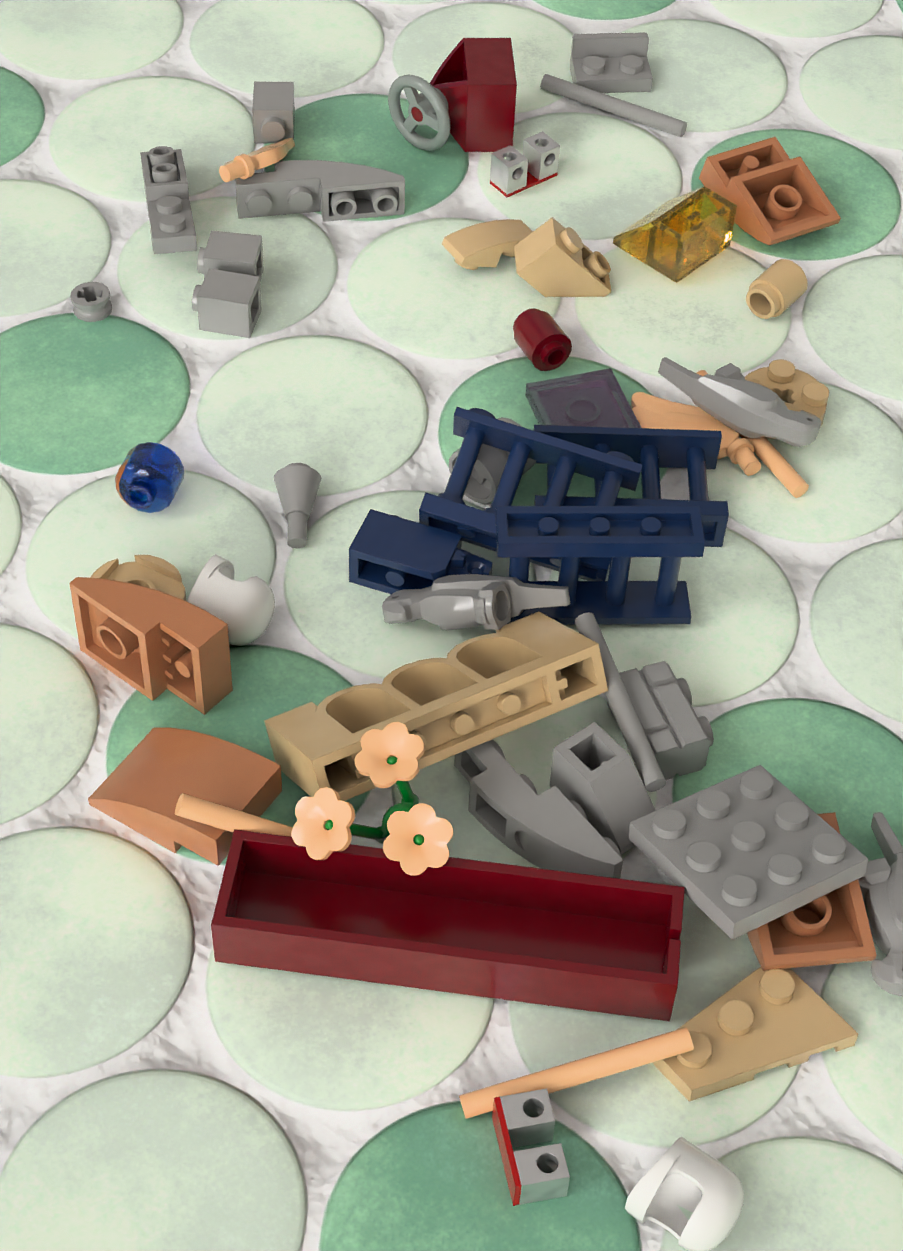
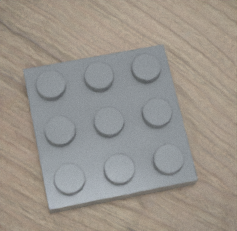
M761 765L631 821L629 825L628 839L676 886L685 887L684 893L732 940L866 875L868 858Z

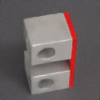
M542 131L524 139L523 155L511 145L491 153L490 184L507 198L557 176L560 145Z
M547 1089L495 1097L492 1120L513 1206L567 1196L570 1175L561 1143L513 1152L515 1147L553 1140L555 1118Z

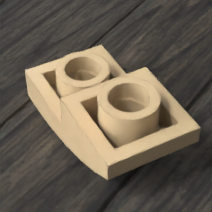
M494 220L468 226L444 237L442 245L455 258L454 261L463 268L476 270L478 267L497 268L501 254L515 257L514 246L533 231L522 220Z

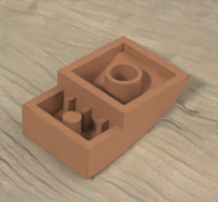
M776 137L707 157L699 176L700 181L709 194L732 221L746 233L769 246L838 224L841 219L802 158L799 156L790 159Z
M76 577L69 583L80 650L152 701L168 689L205 715L233 691L228 624L180 598L132 583L87 577Z
M154 727L88 798L90 806L174 853L181 846H184L219 866L229 853L233 832L175 815L180 795L183 793L261 817L282 792L281 765L253 751L211 735L185 729Z
M835 812L818 814L840 834ZM858 879L747 933L763 971L872 961L877 956Z

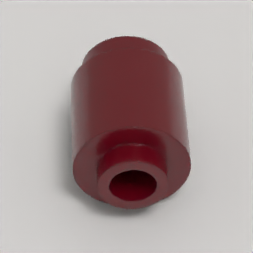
M533 308L522 312L516 318L513 325L514 340L536 369L550 371L560 367L568 359L572 350L571 340L549 313Z

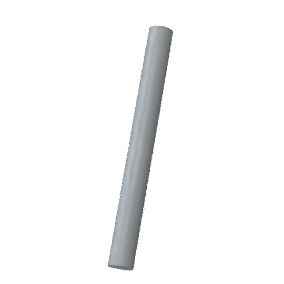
M545 74L542 78L540 87L543 90L678 137H682L686 131L687 122L548 74Z
M589 612L583 613L575 619V624L580 634L599 643L608 691L605 694L643 784L648 792L660 790L666 785V780L594 614Z

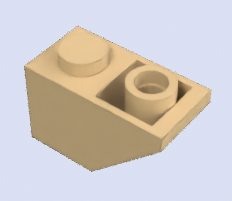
M553 217L514 246L517 274L544 297H605L611 293L609 278L611 269L606 258L598 251L592 252L582 243L581 238L572 228H564Z

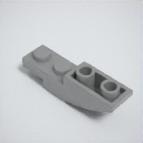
M159 146L152 148L149 152H140L154 254L197 251L196 232L181 149L174 150L171 147Z
M322 160L279 161L274 164V172L254 173L252 177L247 179H235L239 219L320 211L323 222L404 215V176L365 165Z
M493 739L455 755L454 766L470 783L468 811L508 848L541 869L621 878L623 859L619 848L610 838L602 837L588 822L583 808L576 801H569L556 786L538 795L532 781L526 775H519L506 761L500 746Z

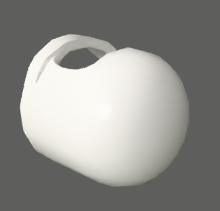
M215 554L209 559L199 574L187 602L227 623L230 644L246 645L252 643L265 632L271 622L275 608L273 591L264 580L257 576L250 577L245 581H235L234 565L229 560Z
M680 1137L635 1185L627 1198L625 1209L628 1214L641 1223L650 1220L664 1227L679 1240L678 1245L690 1251H708L718 1246L731 1232L743 1207L744 1191L740 1180L728 1167L683 1137ZM678 1206L693 1213L689 1220Z

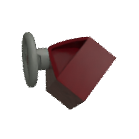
M463 38L444 60L430 83L415 75L398 77L390 87L388 105L393 122L402 136L413 146L425 151H435L443 147L450 133L464 152H495L507 146H513L517 81L511 38ZM403 89L409 102V116L407 119H405L400 105V95ZM426 124L438 131L436 137L427 139L417 134L415 129L418 125Z

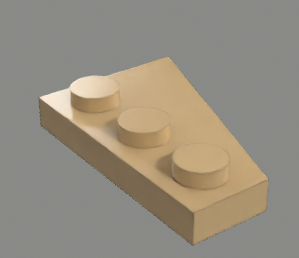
M759 967L678 1028L687 1027L692 1039L693 1051L653 1062V1065L690 1102L752 1081L757 1073L784 1064L790 1068L805 1063L809 1060L810 1055L834 1048L837 1052L855 1046L859 1034L791 968L763 971Z

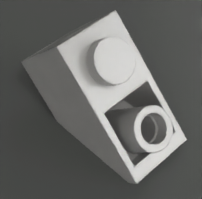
M596 722L591 723L554 747L549 786H556L569 801H576L583 808L588 822L602 837L610 838L619 848L621 855L635 845L628 839L630 822L656 810L631 756Z

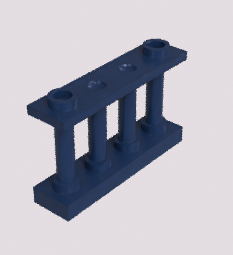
M456 407L453 435L463 437L464 439L444 493L436 496L425 492L419 509V523L462 535V541L497 552L496 506H512L528 458L556 467L542 506H563L574 472L602 481L594 506H614L620 487L632 491L636 490L642 464L634 462L630 456L621 452H600L498 420L493 414L480 408L466 410ZM482 444L510 452L491 507L485 508L484 511L467 506L462 500ZM530 557V563L559 572L561 557ZM581 557L579 578L587 581H606L611 557Z
M534 425V431L600 452L617 451L630 456L634 462L642 464V499L617 498L614 506H700L705 547L723 546L729 517L728 501H709L706 469H716L722 439L721 431ZM536 461L537 464H546L543 462ZM547 464V491L556 468ZM659 468H687L690 500L661 499ZM594 479L595 497L566 496L563 506H594L602 481ZM535 495L534 506H542L546 495Z
M496 506L497 557L510 558L509 577L517 578L523 583L568 587L570 604L568 606L525 609L520 615L512 617L509 623L536 612H541L563 625H576L575 619L579 615L588 612L594 614L598 625L691 623L686 581H678L682 557H703L705 538L700 506ZM530 557H561L558 581H528ZM581 557H611L608 581H578ZM631 557H661L657 581H628Z

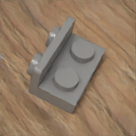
M645 32L574 34L572 36L570 71L573 83L601 93L651 92L653 78L647 59L648 34Z

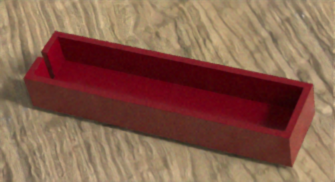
M234 829L211 923L215 962L670 1021L678 988L680 936L685 887L449 857L447 863L442 867H427L422 874L411 876L402 870L400 861H393L387 858L383 848L350 844L344 851H333L325 860H315L310 858L306 847L297 845L290 836Z

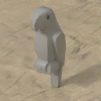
M666 357L662 358L658 373L688 395L695 405L736 432L748 438H775L796 447H803L816 440L822 423L818 417L803 410L800 412L789 410L784 401L775 392L760 384L745 380L741 369L732 363L717 369L714 375L706 374L701 376Z
M480 574L448 575L434 580L430 587L394 592L385 599L382 604L384 621L389 624L407 623L424 619L429 623L439 625L441 630L473 628L484 625L486 630H499L509 623L512 617L520 615L525 609L568 606L570 604L568 587L523 583L514 577Z
M877 812L873 814L871 828L884 858L868 861L866 875L858 879L872 937L877 946L886 955L882 961L879 959L872 961L871 973L874 981L881 989L890 994L903 996V847L883 813Z

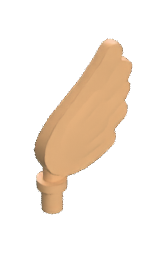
M288 138L275 144L264 146L247 155H238L234 160L220 167V176L224 182H230L237 178H250L254 175L255 170L282 160L288 151L295 147V142L293 138Z
M636 392L632 395L630 421L639 428L721 431L722 439L718 459L728 456L731 462L738 464L747 476L754 475L760 470L761 463L754 455V447L746 438L740 439V433L727 427L700 407L671 402L644 392Z

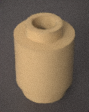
M787 259L777 260L750 284L746 295L749 309L753 314L762 319L781 315L806 292L808 285L806 275L802 268L793 261Z

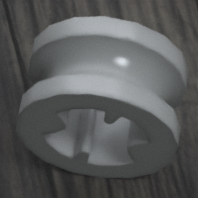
M87 282L76 286L71 291L70 298L74 305L73 312L78 319L86 322H96L107 318L111 314L110 291L106 285L99 282Z

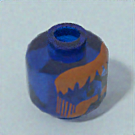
M140 443L128 452L115 477L116 490L120 498L127 505L138 511L147 513L161 512L172 503L184 480V466L180 458L170 448L159 443Z

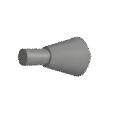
M291 463L275 473L274 481L285 518L288 521L287 544L291 548H303L307 544V521L309 520L320 486L321 475L306 464Z

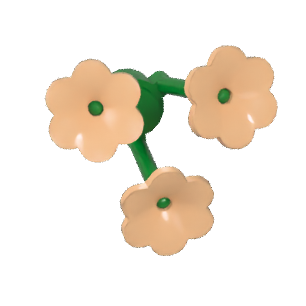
M392 722L385 726L383 730L371 729L364 733L360 741L362 750L355 757V766L358 772L362 775L370 776L372 783L376 787L389 788L396 783L401 794V803L395 804L387 810L383 816L382 826L376 828L353 823L355 810L352 804L342 801L338 792L328 787L319 789L314 797L305 796L301 798L295 807L297 822L292 828V839L297 845L306 847V851L312 859L325 860L333 851H344L350 845L352 836L373 839L383 844V851L386 857L393 861H400L402 870L411 876L422 874L427 867H442L449 859L447 844L453 837L452 825L448 820L437 817L430 805L419 803L418 796L413 793L408 782L415 778L419 772L418 760L425 752V745L421 737L410 734L403 723Z

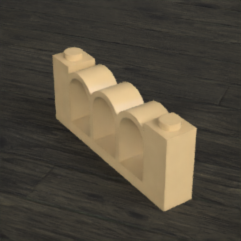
M536 612L506 624L499 630H495L496 633L481 635L456 645L448 652L447 658H430L405 664L389 673L383 679L382 684L370 683L349 687L326 697L318 706L313 702H309L264 720L275 762L281 765V771L310 797H314L319 789L328 787L336 790L340 799L346 801L377 788L372 783L370 776L360 774L355 766V757L362 750L361 738L367 731L371 729L383 730L385 726L392 722L405 724L409 733L421 737L425 745V752L418 760L420 770L607 692L608 687L599 643L541 612Z

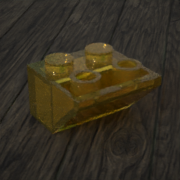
M704 186L667 201L613 238V244L677 283L730 246L737 205Z

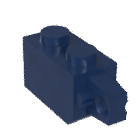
M370 509L349 547V582L393 594L396 591L430 587L434 580L448 575L480 574L492 576L493 562L461 549L462 535Z

